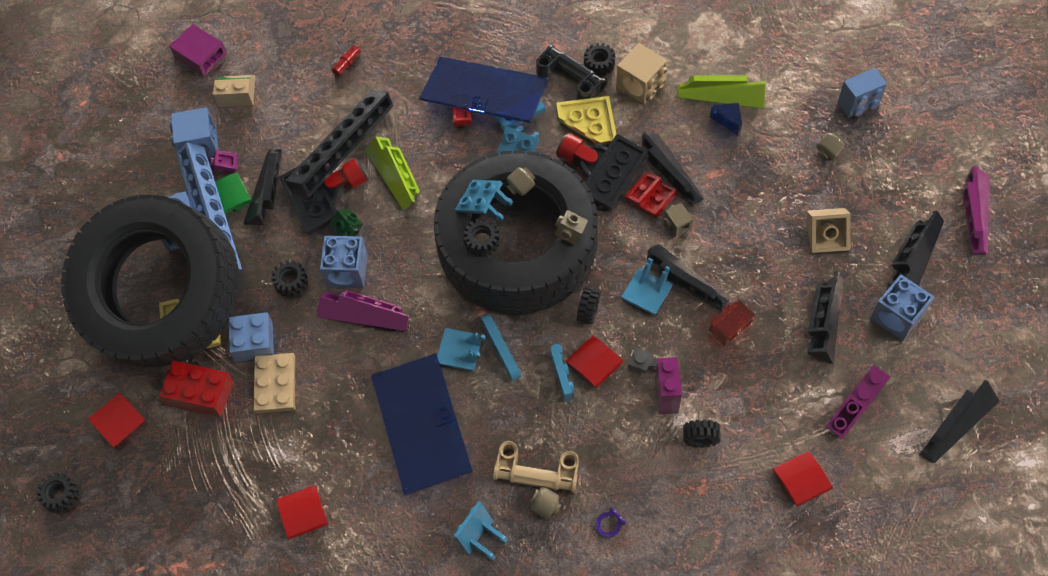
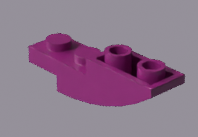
M873 365L825 427L843 439L868 409L891 376Z

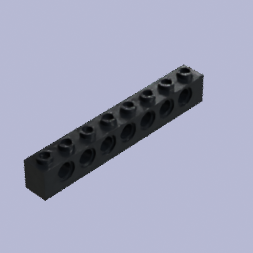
M372 89L285 180L293 195L309 198L391 110L394 105L388 92Z

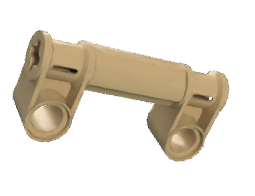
M505 441L500 445L493 480H510V483L545 487L556 491L558 489L569 490L575 494L579 467L576 453L572 451L564 452L560 457L558 472L519 466L517 465L518 448L516 444L512 441ZM511 449L514 451V454L505 456L504 452ZM571 459L575 464L573 466H566L564 462Z

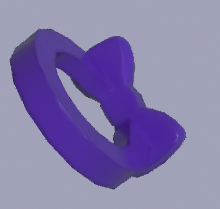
M613 507L609 509V512L599 515L596 521V529L599 534L608 538L617 535L622 524L626 525V521ZM615 516L618 519L616 529L611 533L604 532L601 529V521L605 517Z

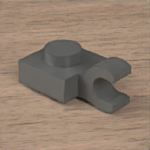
M635 347L628 367L647 374L649 369L656 371L657 359H653L654 354Z

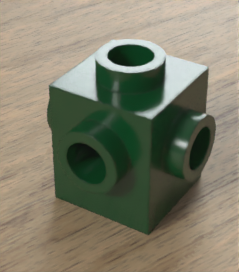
M348 209L337 210L329 225L338 236H357L363 223L355 213Z

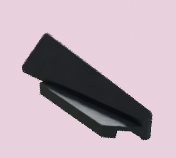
M643 133L642 145L648 150V161L693 207L700 203L704 197L659 134Z
M282 149L268 150L252 201L243 222L244 225H264L266 209H274Z
M934 211L930 219L925 222L919 220L913 225L891 264L896 272L887 283L889 287H891L900 274L919 286L944 223L938 211Z
M657 244L649 248L647 260L648 258L653 259L652 263L660 267L659 275H662L667 266L670 268L667 276L669 281L721 311L725 308L729 298L662 245Z
M835 271L834 277L826 283L822 281L817 285L808 333L813 338L807 353L831 364L834 363L843 288V279L839 271Z
M984 380L975 394L969 390L965 391L920 455L930 462L936 463L998 404L999 399L988 381Z

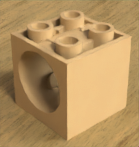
M638 43L617 65L616 87L645 104L655 96L656 91L662 88L667 81V59Z

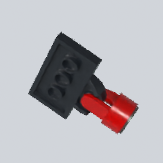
M571 133L566 134L557 148V157L569 164H572L575 160L579 161L582 173L588 178L585 183L592 194L594 202L612 211L646 158L648 150L619 134H616L608 147L601 144L587 147L583 144L584 140Z
M354 158L341 165L342 169L332 172L309 198L293 195L285 181L298 167L278 177L308 236L329 225L337 212L334 203L341 198L345 188L352 186L356 189L368 182L369 179L358 159Z

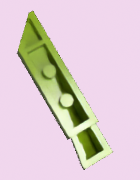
M693 75L688 79L687 83L677 84L678 98L763 109L765 105L766 81L747 83V75Z
M375 136L366 146L365 152L402 209L406 210L415 201L414 198L420 190L400 148L392 147L389 138Z

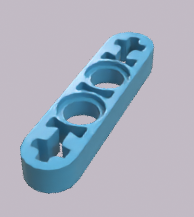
M488 313L480 317L482 326L511 381L520 378L519 368L491 315Z

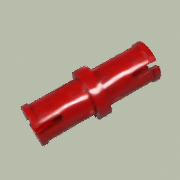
M352 45L347 53L342 54L339 62L331 69L332 72L340 77L348 66L350 67L354 59L361 53L360 48Z

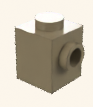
M679 203L671 205L665 210L663 222L666 228L671 229L676 237L692 229L693 218L683 204Z

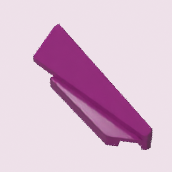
M972 166L967 176L968 182L962 192L972 255L988 254L989 176L977 166Z
M345 290L340 295L328 291L320 296L317 310L318 318L403 331L407 329L409 315L403 314L400 306L349 290Z

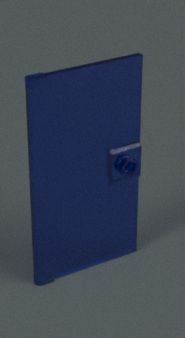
M440 56L419 100L465 109L469 112L489 114L531 123L543 93L547 88L549 78Z
M437 353L371 375L405 496L473 472Z

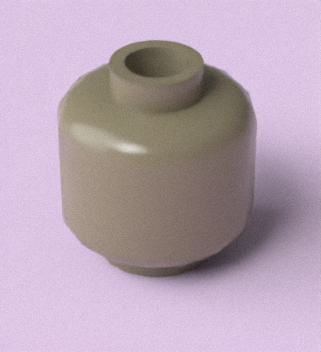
M836 132L826 133L817 144L818 155L825 160L828 158L835 159L845 147L844 139Z
M518 167L507 177L509 184L507 188L513 195L518 193L524 196L535 186V176L526 167Z
M545 487L539 490L536 489L529 500L531 511L543 518H549L552 514L556 515L561 507V504L558 503L559 495Z

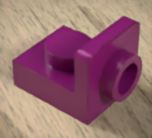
M216 150L214 156H210L209 159L212 174L215 175L216 170L235 173L237 154Z

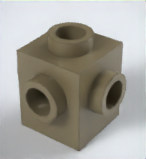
M567 210L564 217L560 215L555 224L558 227L555 235L576 245L588 220Z

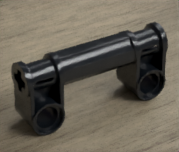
M549 45L536 59V73L541 78L549 77L560 67L581 82L577 85V100L595 98L607 85V79L597 76L596 72L573 59L565 52L558 51L554 45Z

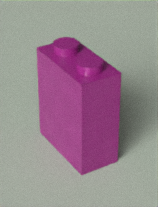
M194 24L186 29L169 46L175 58L203 76L227 54L223 42Z
M678 357L657 358L655 387L658 415L679 413L682 390Z

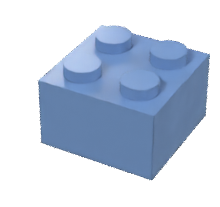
M873 68L845 80L837 103L848 118L859 116L864 111L875 109L880 105L887 83L877 69Z
M268 312L229 317L230 354L235 362L255 360V356L274 355L273 322Z

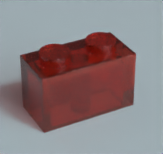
M738 299L734 304L732 302L729 303L723 313L720 315L716 314L710 320L709 332L726 347L753 324L755 314Z

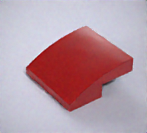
M646 171L625 195V199L641 211L657 219L677 196L678 190L662 183L661 177Z
M592 336L566 360L567 365L578 372L582 379L594 388H597L624 363L613 350L595 336Z
M120 392L88 418L114 448L146 421Z
M809 451L773 468L774 475L785 487V493L796 507L833 489L826 474Z
M316 485L276 499L288 540L328 525Z

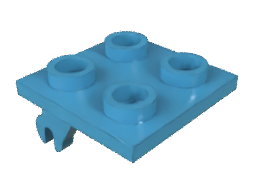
M519 125L515 129L506 126L497 149L498 155L503 151H511L514 154V150L525 151V154H527V151L535 152L540 140L537 138L539 133L535 132L533 135H528L521 132L523 126Z
M472 180L455 210L456 212L486 213L496 221H503L504 216L497 212L489 203L493 197L505 206L507 204L511 206L513 201L499 190L503 184L501 181Z
M648 258L644 269L639 268L621 299L655 316L673 284L666 281L670 268L667 266L665 271L662 272L661 278L649 273L653 259Z
M445 328L435 364L474 372L476 361L481 355L479 352L480 346L486 336L484 334L479 335L478 333Z
M479 501L475 507L470 509L467 518L457 527L454 537L468 555L475 548L491 560L495 559L494 554L477 542L484 531L492 534L503 543H506L508 540L506 536L491 526L494 521L484 505Z

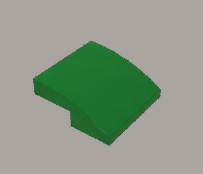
M233 173L215 182L225 216L234 209L240 211L252 201L238 173Z

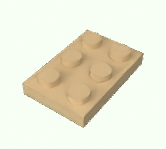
M294 353L255 356V414L295 410Z

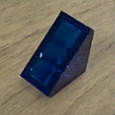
M739 103L713 105L710 111V118L739 136L742 128Z

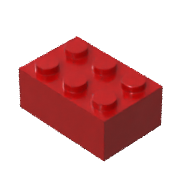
M172 361L159 398L166 406L221 417L234 381L230 374L225 371Z

